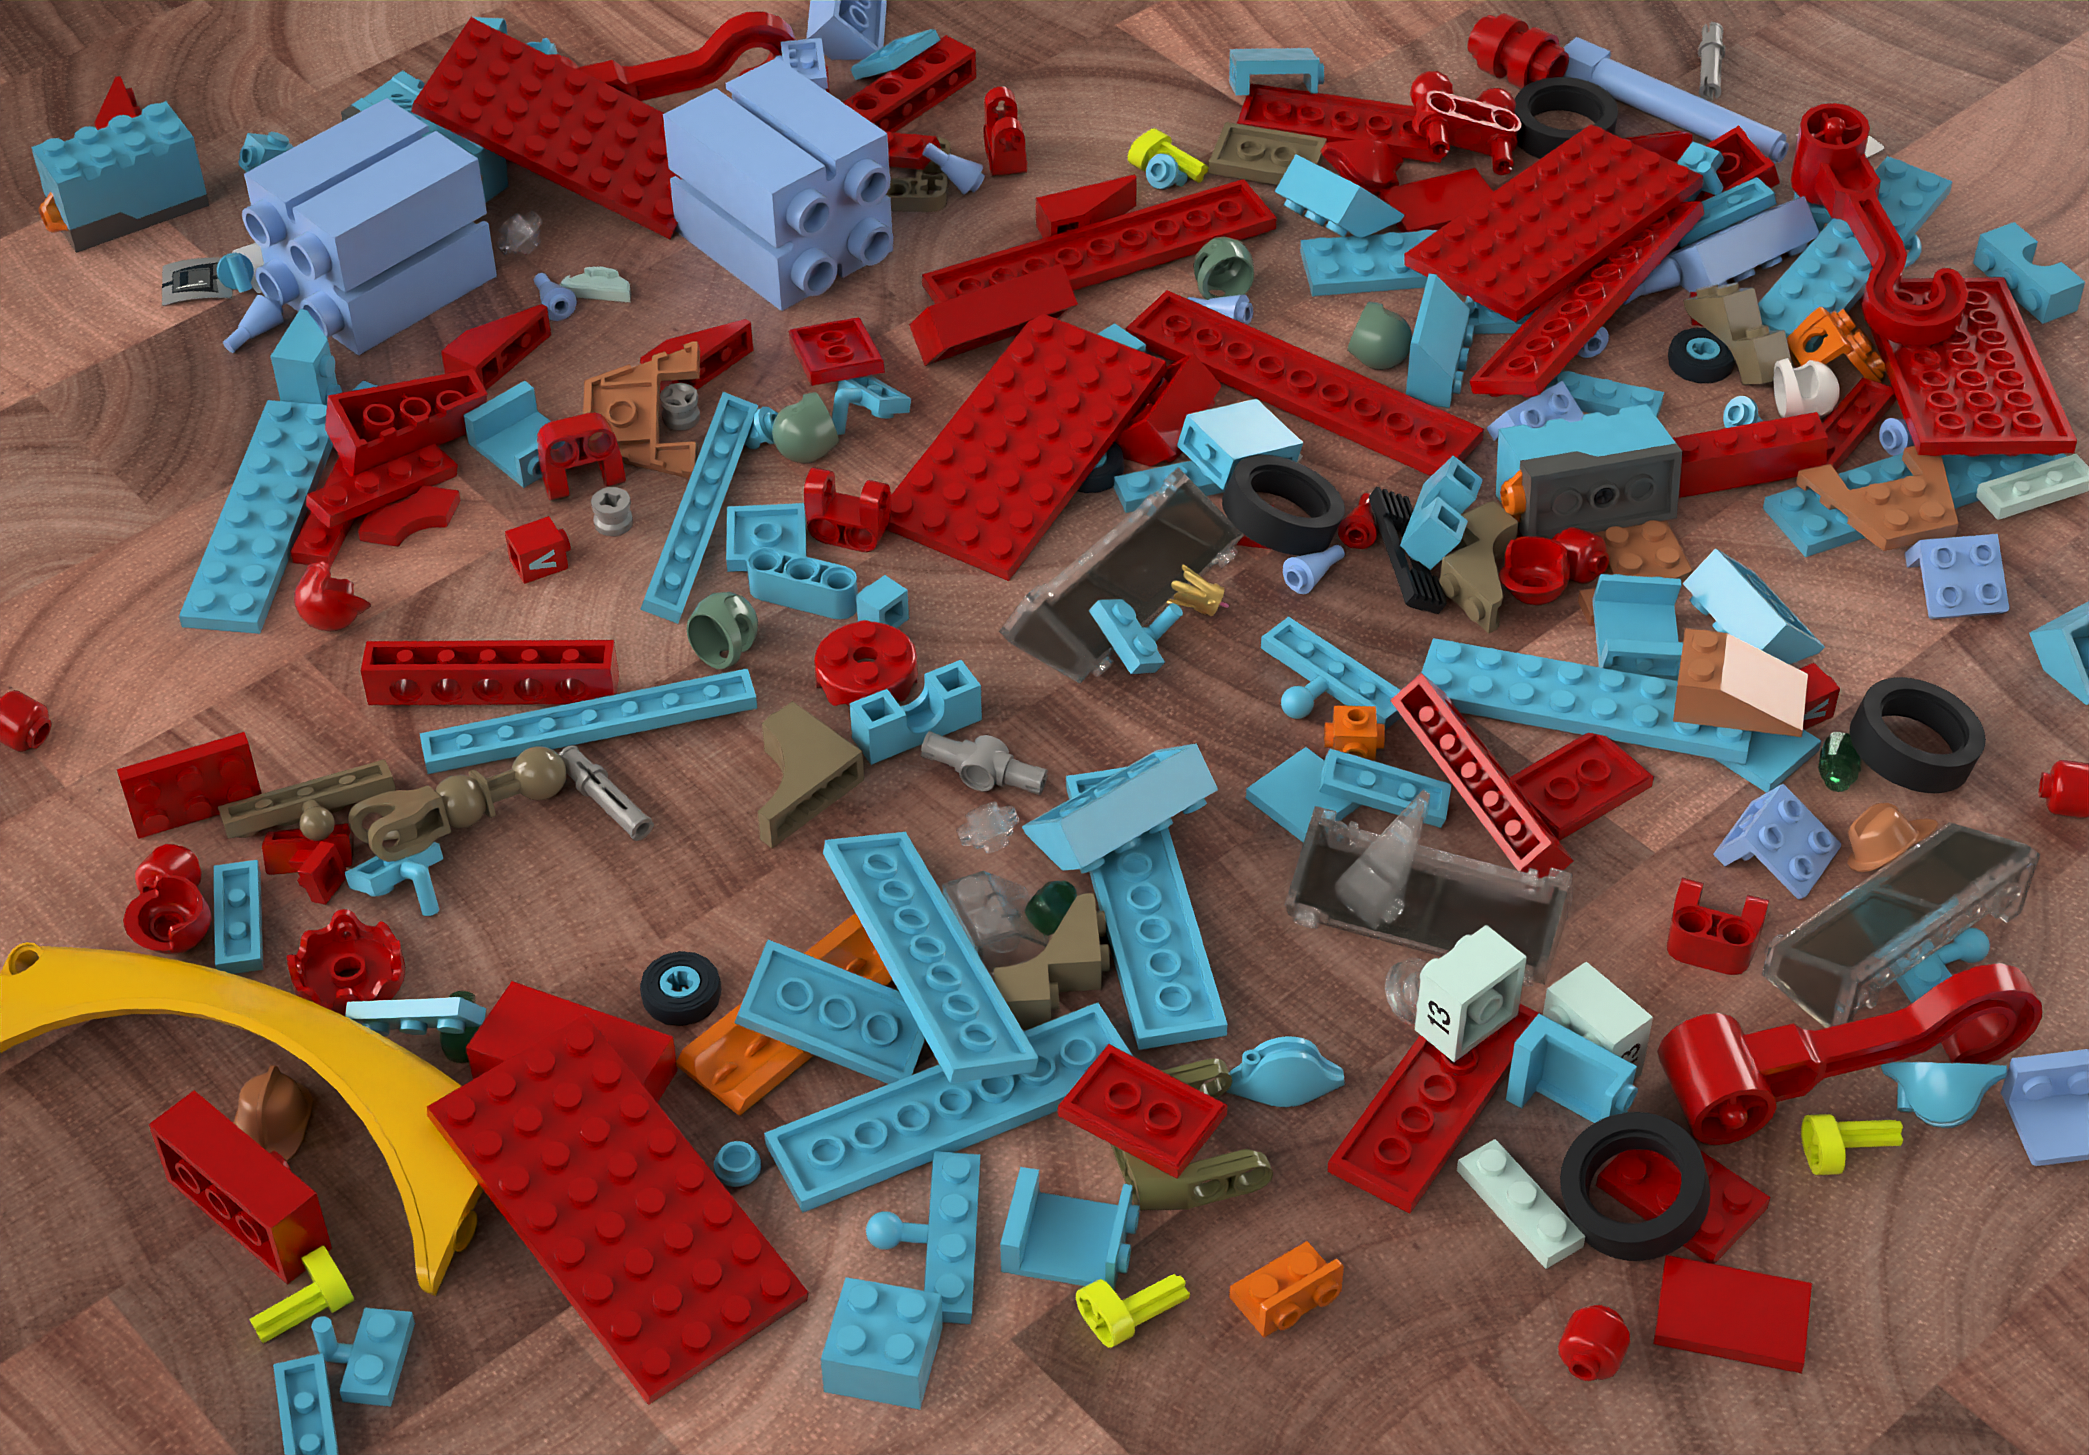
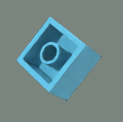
M846 1277L821 1357L824 1392L920 1410L943 1329L941 1294Z

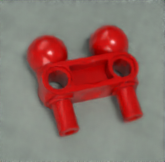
M1427 71L1418 75L1412 82L1410 90L1411 101L1417 110L1412 120V126L1419 135L1427 139L1428 154L1433 158H1443L1448 154L1451 145L1489 155L1492 158V169L1495 174H1509L1512 168H1514L1512 152L1517 146L1516 135L1521 128V121L1515 114L1516 101L1512 95L1504 89L1491 88L1483 91L1476 100L1453 95L1454 89L1449 78L1438 71Z

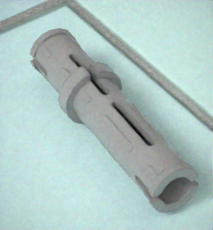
M1709 22V32L1707 24L1703 26L1701 32L1702 42L1698 48V56L1701 59L1699 95L1707 101H1713V91H1715L1716 99L1721 95V63L1725 56V45L1723 46L1722 42L1723 27L1717 22Z
M575 745L567 746L559 753L564 761L566 773L576 782V789L583 796H590L633 840H642L651 832L654 826L653 820L646 816L608 779V773L601 765L593 764Z

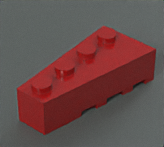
M474 369L328 395L325 430L351 477L434 443L439 446L467 434L464 414L486 403L488 394Z

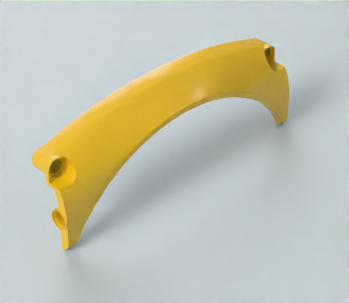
M29 942L19 944L13 948L0 972V1053L49 1031L92 1019L130 1014H173L213 1020L250 1031L280 1045L311 1066L341 1094L356 1112L384 1155L401 1194L411 1229L418 1283L424 1292L436 1296L454 1252L464 1250L474 1235L477 1226V1214L473 1209L483 1191V1188L427 1116V1106L462 1085L414 1053L339 1013L289 992L238 975L193 963L132 952L38 946Z

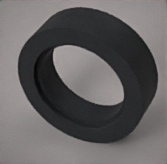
M1569 77L1546 78L1526 85L1515 97V114L1521 121V128L1516 135L1517 145L1524 152L1535 158H1543L1583 130H1562L1546 126L1534 118V116L1544 112L1570 111L1578 113L1592 120L1595 123L1594 126L1615 135L1618 116L1617 103L1605 89L1594 83Z
M1253 455L1242 459L1236 465L1222 497V507L1226 516L1240 532L1267 548L1297 556L1325 551L1329 547L1345 514L1344 501L1329 481L1300 463L1272 455ZM1256 492L1269 493L1289 500L1303 509L1311 518L1298 517L1280 511L1265 502Z
M1894 677L1873 684L1866 692L1850 724V738L1853 747L1860 758L1873 771L1898 786L1923 793H1945L1963 785L1981 756L1986 742L1985 732L1980 720L1962 700L1937 685L1914 678ZM1901 716L1927 725L1947 742L1953 753L1933 754L1906 744L1889 730L1882 717Z
M1625 1112L1597 1121L1574 1140L1564 1157L1561 1167V1192L1571 1221L1585 1235V1242L1597 1251L1616 1259L1645 1261L1674 1252L1696 1234L1708 1212L1710 1184L1704 1160L1696 1142L1678 1124L1656 1114ZM1636 1149L1654 1151L1667 1157L1681 1172L1682 1181L1679 1194L1674 1203L1658 1217L1641 1223H1622L1607 1218L1591 1203L1589 1197L1591 1181L1599 1167L1609 1158L1621 1152Z

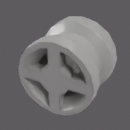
M675 383L661 391L662 419L668 428L682 431L694 427L699 422L698 393L692 385Z
M618 487L603 488L592 496L591 506L593 513H595L593 518L594 526L600 534L618 536L629 531L633 524V516L629 510L631 506L630 497L624 489Z

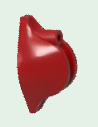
M1359 139L1325 143L1320 150L1324 158L1341 177L1361 186L1373 195H1379L1380 189L1399 185L1396 172L1404 163L1403 158L1381 141Z

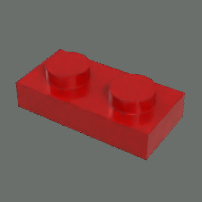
M886 132L888 134L889 167L924 170L931 161L922 155L928 143H932L939 149L941 148L936 136Z

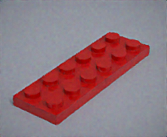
M1251 83L1249 95H1246L1237 124L1327 138L1326 143L1372 139L1385 143L1402 158L1415 159L1421 162L1441 163L1442 158H1433L1428 154L1427 139L1413 129L1412 120L1417 112L1415 106L1324 93L1310 94L1309 91Z
M1519 1003L1518 1015L1455 1062L1450 1060L1423 1036L1419 1035L1329 1159L1327 1172L1411 1214L1511 1070L1515 1042L1535 1017L1541 1013Z

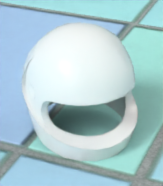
M1788 358L1775 363L1774 394L1781 418L1817 412L1820 419L1833 411L1839 399L1840 389L1838 379L1829 367L1824 363L1809 360L1801 367L1792 368Z

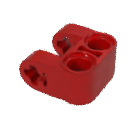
M995 87L988 91L984 99L985 124L983 126V135L991 176L1027 173L1025 135L1022 124L1018 120V108L1014 93L1007 87ZM1005 101L1003 104L1004 110L997 111L998 102Z
M596 412L585 413L552 421L540 428L537 434L539 463L545 490L550 501L569 496L565 471L568 468L598 461L601 476L606 487L626 482L617 438L607 419L602 414ZM603 432L598 439L589 440L593 434ZM565 442L562 447L551 449L555 443Z
M816 467L811 468L804 485V507L809 533L817 541L859 552L873 551L891 519L890 486L886 483L867 480L860 497L836 492L835 474L833 471Z
M1682 877L1675 898L1667 939L1669 955L1679 962L1727 975L1742 974L1750 966L1757 949L1769 900L1747 895L1741 917L1699 906L1704 883Z

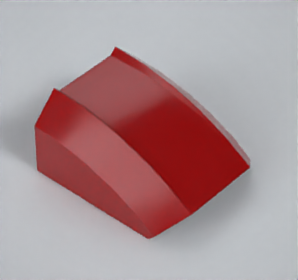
M1739 125L1705 145L1720 151L1725 159L1716 171L1723 185L1722 192L1756 177L1770 189L1780 184L1775 164L1769 157H1765ZM1701 191L1694 201H1704L1716 195Z

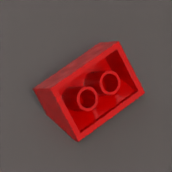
M1194 352L1167 366V372L1114 441L1122 449L1124 459L1149 467L1164 460L1167 462L1175 460L1183 452L1177 447V443L1187 414L1209 410L1215 405L1213 399L1222 385Z

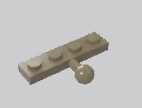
M383 759L218 806L228 839L234 837L248 838L258 834L262 829L276 825L289 826L299 822L300 830L306 838L320 841L329 837L334 830L335 821L331 813L340 811L346 805L360 802L385 792L396 791V787L386 760Z

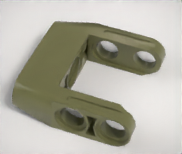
M1217 1058L1162 1070L1166 1074L1215 1099L1225 1093L1232 1084V1077L1226 1063ZM1216 1078L1215 1080H1213V1081H1211V1082L1204 1083V1082L1207 1081V1080ZM1110 1144L1125 1183L1133 1185L1132 1201L1134 1205L1140 1206V1211L1186 1210L1260 1190L1273 1177V1171L1266 1155L1249 1149L1189 1163L1179 1178L1176 1179Z

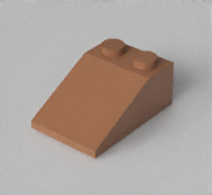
M1685 628L1673 722L1802 737L1808 674L1728 633Z

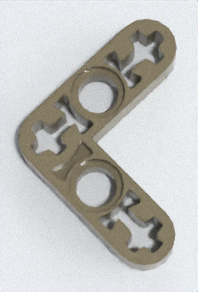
M937 137L941 145L940 149L946 154H951L950 142L942 137ZM930 161L924 170L917 169L916 178H891L890 188L886 193L891 198V211L935 212L943 209L947 204L949 178L940 169V166L933 161ZM928 173H940L938 175H927ZM929 190H935L934 194L930 195ZM900 193V194H903V195H900V196H891L890 194Z

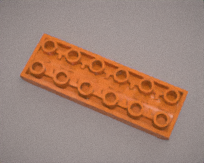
M856 913L804 953L894 990L897 988ZM742 1003L688 1044L681 1051L676 1061L679 1069L739 1116L814 1056L811 1053L735 1024L734 1022Z

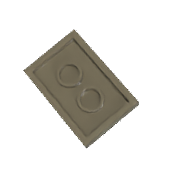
M1225 122L1209 160L1208 173L1221 175L1226 178L1234 177L1262 184L1278 185L1296 154L1320 166L1323 159L1320 150L1325 145L1327 138Z

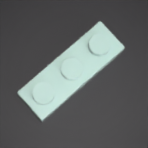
M2073 454L1978 484L1976 497L1997 520L2089 491V466L2077 454Z
M1496 1139L1458 1160L1457 1172L1545 1269L1583 1248L1585 1235Z

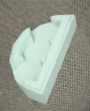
M587 267L584 268L583 274L572 278L568 275L560 283L561 286L571 290L576 298L631 302L630 283L621 278L619 272L614 269Z

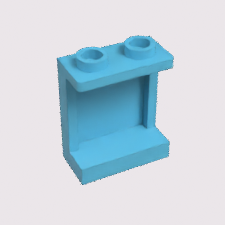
M1311 48L1230 49L1229 83L1235 95H1249L1250 75L1303 74V83L1310 94H1317L1318 84L1324 83V65L1320 63L1319 57H1316Z
M1258 399L1187 414L1177 443V447L1223 491L1226 489L1236 465L1242 459L1253 455H1272L1297 462L1303 446V442Z
M1538 1014L1514 1044L1506 1100L1522 1109L1535 1091L1589 1121L1596 1123L1606 1117L1628 1112L1638 1091V1088L1633 1086L1637 1066L1551 1019Z

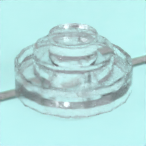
M534 210L524 216L520 212L515 213L499 228L498 232L502 236L495 246L504 255L511 252L515 255L521 252L525 256L528 255L541 243L538 236L542 232L539 227L543 220Z
M991 802L968 812L965 815L968 822L961 825L956 832L962 846L973 845L975 849L984 848L986 854H989L1010 844L1008 837L1014 833L1013 827L1020 822L1014 806L999 808L997 802Z
M1409 958L1396 963L1390 968L1386 976L1385 990L1387 1001L1393 1013L1402 1022L1410 1026L1415 1025L1416 1004L1421 981L1420 973L1428 963L1420 958Z

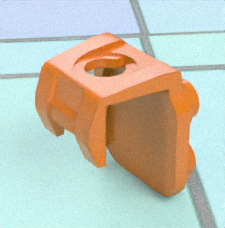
M1818 307L1787 337L1791 360L1796 368L1805 365L1809 360L1827 364L1844 353L1867 379L1883 383L1881 379L1885 376L1884 372L1886 371L1885 363L1877 351L1870 355L1868 354L1873 350L1871 348L1873 346L1872 342L1861 328L1853 331L1857 326L1844 309L1838 313L1835 310L1830 313L1823 307ZM1828 334L1823 339V343L1818 350L1806 352L1805 346L1811 338Z

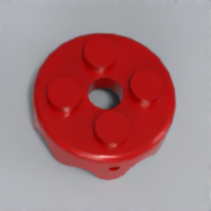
M862 620L839 627L820 642L815 653L816 688H823L827 700L833 706L840 704L850 705L854 701L888 689L894 698L903 702L907 699L913 683H918L917 653L914 644L901 630L888 624ZM863 658H871L875 660L874 662H857L858 660Z
M348 909L336 911L332 916L331 922L326 927L319 930L305 931L301 937L297 955H287V965L296 996L314 1002L343 1016L346 1013L347 1002L392 1000L399 992L404 981L406 967L400 940L396 939L385 922L380 921L376 926L365 925L357 918L354 912ZM359 969V972L351 977L338 976L343 970Z

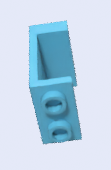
M523 381L464 414L469 445L523 488L542 478L537 434L540 428L551 421L538 412L534 387ZM562 441L555 443L551 449H558L562 447L565 442Z
M1600 574L1592 598L1598 664L1600 668L1678 681L1683 642L1678 640L1674 605L1682 586L1681 579L1658 576L1642 577Z
M1020 1167L1000 1244L1001 1272L1086 1286L1098 1279H1102L1115 1290L1118 1273L1127 1274L1131 1245L1125 1244L1127 1233L1136 1234L1140 1206L1132 1205L1133 1185L1123 1184L1119 1204L1114 1205L1039 1192V1170Z

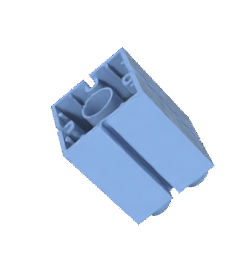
M778 57L727 82L726 89L732 93V99L715 88L663 114L668 166L672 172L682 178V180L677 176L670 178L674 219L678 222L675 231L780 311L809 296H818L824 293L833 284L837 274L844 278L866 265L871 266L881 262L888 253L893 251L891 198L886 195L891 181L888 134Z
M388 98L244 173L251 205L243 209L242 218L249 235L261 248L264 265L256 269V279L265 297H273L281 306L289 304L298 312L300 309L307 310L327 338L332 336L358 356L497 276L489 223L486 221L478 224L473 222L487 214L478 158L437 131L422 138V135L429 132L428 125Z

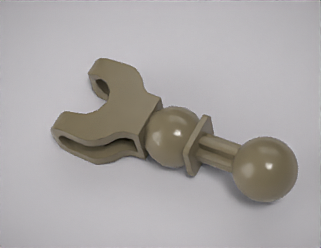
M543 746L531 747L517 756L512 770L487 779L473 769L469 771V776H449L439 783L436 790L427 785L414 790L385 792L360 801L351 808L348 825L356 837L365 843H369L372 852L381 860L387 862L397 861L424 851L437 838L451 833L450 827H471L481 820L484 813L489 818L495 817L496 813L493 805L495 802L517 794H522L532 800H546L555 796L565 783L566 767L563 759L554 750ZM373 812L381 814L383 818L375 821L370 829L362 827V820L366 815ZM398 839L392 847L385 848L382 846L385 840Z

